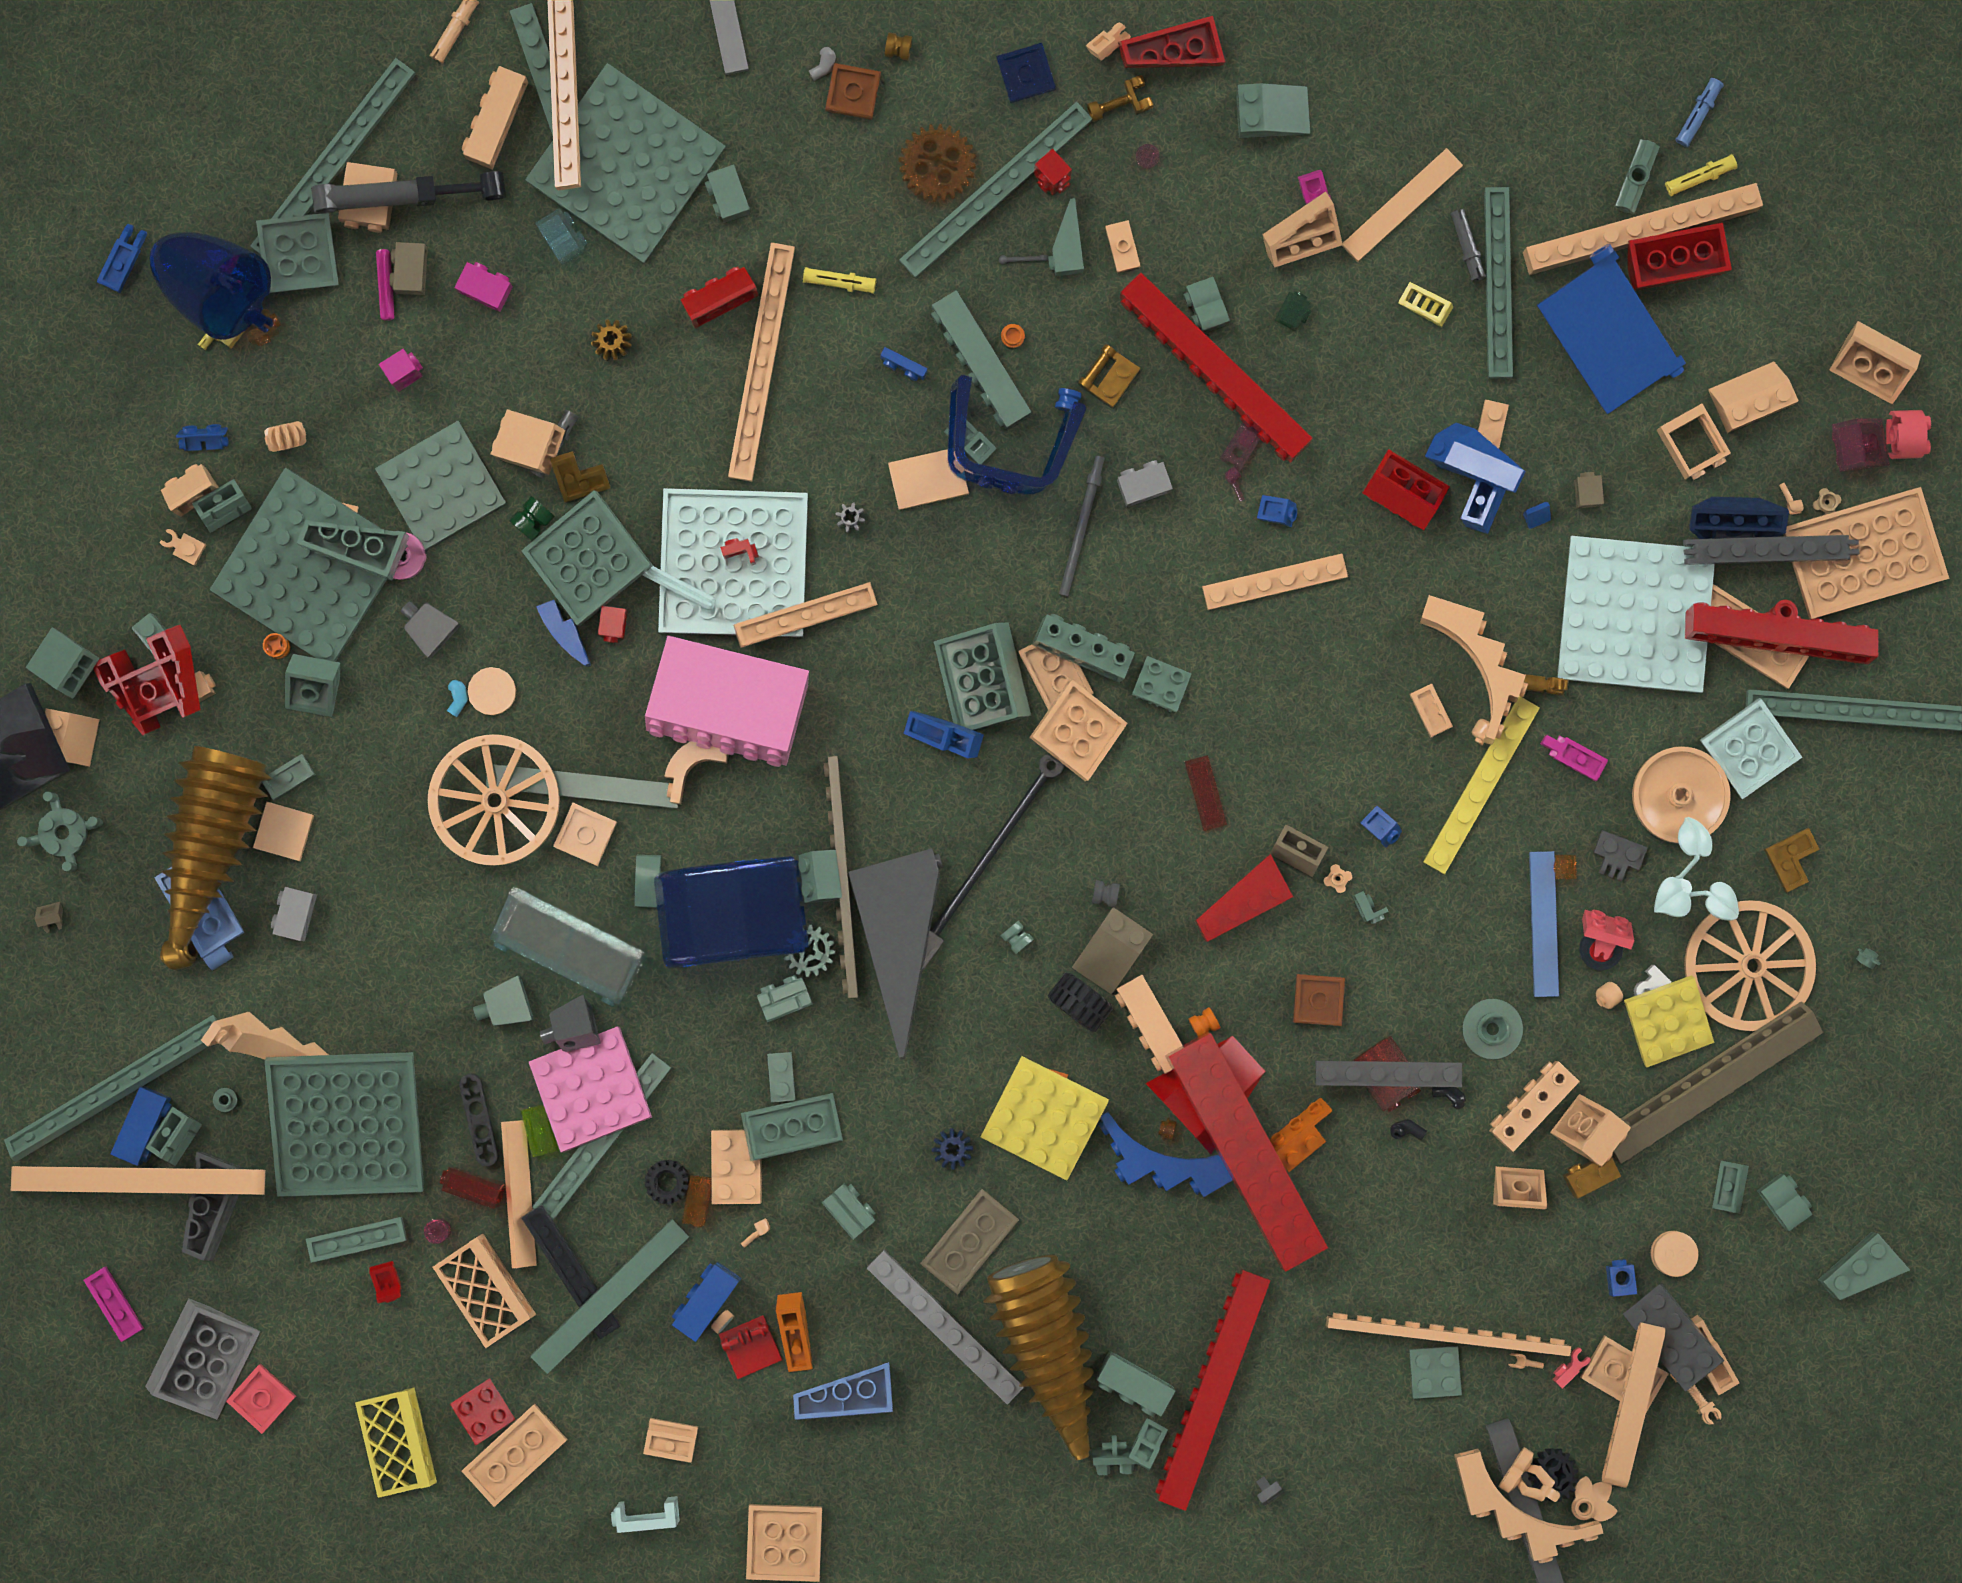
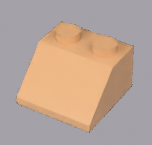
M197 464L192 465L185 470V475L179 479L177 477L170 479L164 484L165 488L161 489L169 509L180 517L194 509L193 502L219 488L207 468L202 464L199 466Z
M46 708L45 715L66 762L90 767L100 719Z

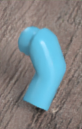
M452 680L448 685V689L451 691L454 701L447 711L457 717L468 701V694L465 685L461 681Z

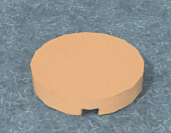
M489 667L481 669L473 675L469 682V700L474 708L481 713L493 716L507 711L512 706L516 697V686L511 676L500 668Z

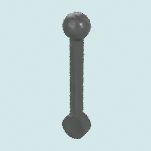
M1002 255L999 257V262L1004 265L1007 262L1048 261V255L1007 257Z

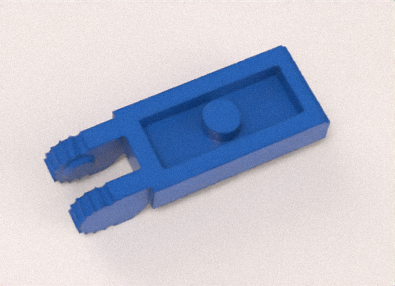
M131 224L125 226L120 238L116 240L97 279V283L118 293H121L147 236V232L141 230L137 234L133 245L128 244L127 242L134 228Z

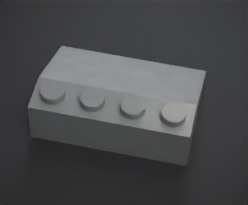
M188 1298L145 1387L152 1396L217 1420L260 1331L210 1306Z

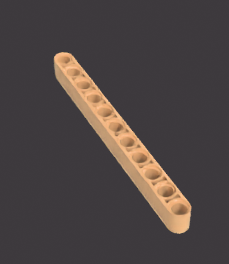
M12 1166L11 1191L265 1195V1170Z

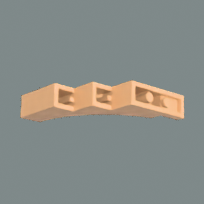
M250 1012L214 1021L201 1039L207 1046L221 1044L229 1052L248 1054L264 1060L266 1057L329 1055L315 1042L302 1045L283 1027L270 1030Z

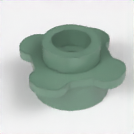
M1869 948L1865 950L1858 949L1859 955L1856 959L1861 964L1871 969L1876 964H1881L1877 958L1879 955Z

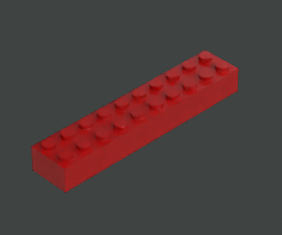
M1206 1032L1165 1055L1281 1269L1286 1272L1327 1249L1328 1247L1212 1034Z

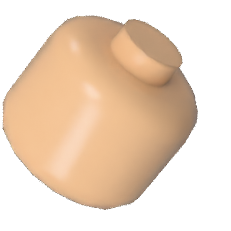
M1479 719L1472 730V735L1476 738L1474 741L1481 745L1486 743L1483 741L1489 721Z
M1607 982L1597 989L1596 1001L1600 1006L1611 1009L1623 1000V993L1617 984Z

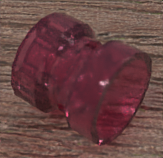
M442 1218L429 1221L424 1228L425 1238L433 1244H439L447 1240L451 1234L450 1224Z

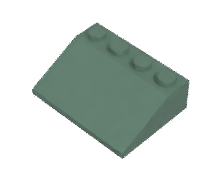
M1009 622L990 624L934 641L953 723L971 730H978L1031 716Z

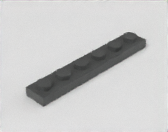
M1315 1061V1085L1462 1087V1063Z

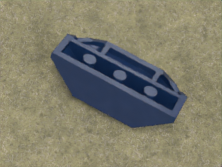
M1710 497L1692 506L1689 530L1699 539L1778 537L1786 533L1789 510L1761 498Z

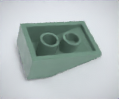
M1263 83L1237 86L1236 100L1239 138L1310 134L1307 87Z

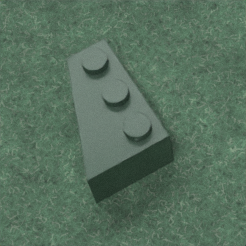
M1870 1232L1824 1273L1818 1281L1833 1298L1842 1300L1910 1271V1269L1878 1233Z

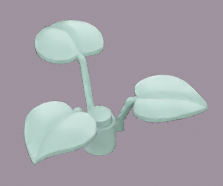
M1690 817L1684 818V822L1678 832V842L1681 849L1687 855L1694 856V859L1680 875L1668 877L1661 883L1656 895L1654 912L1673 917H1683L1690 911V898L1705 895L1708 896L1705 904L1706 908L1713 916L1726 921L1737 919L1739 915L1738 902L1733 889L1723 882H1716L1710 886V892H1691L1692 886L1690 882L1683 879L1698 862L1700 856L1707 857L1712 851V839L1708 830L1697 820Z

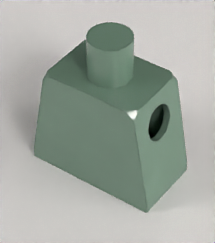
M521 976L513 977L484 992L483 995L486 1003L473 1007L477 1021L490 1017L493 1026L534 1020Z

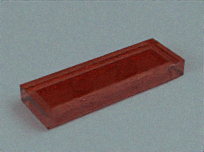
M1208 755L1184 761L1203 831L1227 825Z

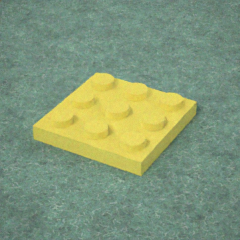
M1692 975L1624 1000L1640 1054L1646 1067L1714 1043L1696 980Z

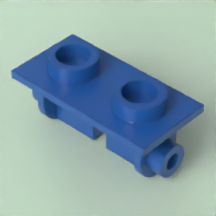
M220 424L208 425L206 429H197V426L194 425L185 426L176 435V438H182L179 439V448L184 449V451L202 450V441L206 442V450L224 449V447L229 445L228 437L223 436L228 431V427L221 428Z

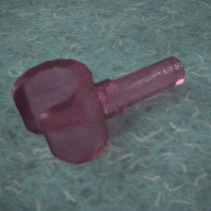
M1235 467L1230 468L1224 475L1225 479L1234 489L1239 502L1245 499L1236 482L1241 477V474Z

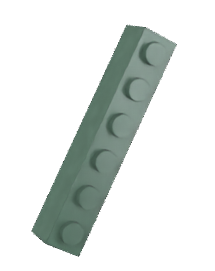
M957 290L932 305L934 312L931 313L937 326L942 324L946 331L943 333L944 338L949 346L954 344L958 350V353L955 355L962 366L967 365L971 373L968 376L975 387L979 385L983 393L980 396L987 407L990 405L996 412L993 417L998 426L1002 427L1004 425L1006 430L1030 417L1031 410Z

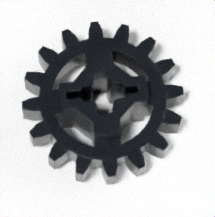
M1547 1448L1545 1451H1539L1537 1453L1539 1458H1533L1532 1462L1537 1466H1541L1555 1481L1552 1488L1560 1493V1497L1556 1502L1570 1498L1568 1492H1575L1576 1490L1572 1486L1573 1483L1579 1482L1577 1478H1574V1474L1579 1472L1572 1467L1576 1463L1575 1460H1568L1570 1454L1562 1453V1449ZM1535 1474L1530 1476L1528 1480L1534 1481L1532 1488L1541 1489L1543 1484ZM1548 1497L1545 1498V1501H1552Z

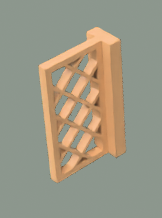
M484 1234L474 1238L433 1266L438 1277L485 1348L536 1315ZM471 1248L476 1256L474 1265L462 1262L463 1253ZM459 1255L458 1261L453 1260ZM447 1263L457 1265L455 1278L446 1276L441 1267ZM461 1266L473 1269L471 1281L459 1279ZM477 1270L486 1271L489 1276L488 1285L475 1282ZM458 1283L470 1285L468 1298L458 1295L456 1292ZM474 1286L487 1289L485 1301L472 1299ZM491 1290L498 1291L501 1294V1305L489 1303ZM471 1303L483 1306L481 1318L471 1315L469 1312ZM488 1307L500 1309L498 1322L486 1319ZM504 1310L513 1312L518 1321L513 1325L502 1323ZM484 1324L497 1326L495 1337L489 1341L483 1333ZM501 1327L507 1328L500 1333Z

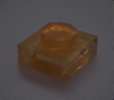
M1555 855L1554 872L1556 873V879H1576V855Z

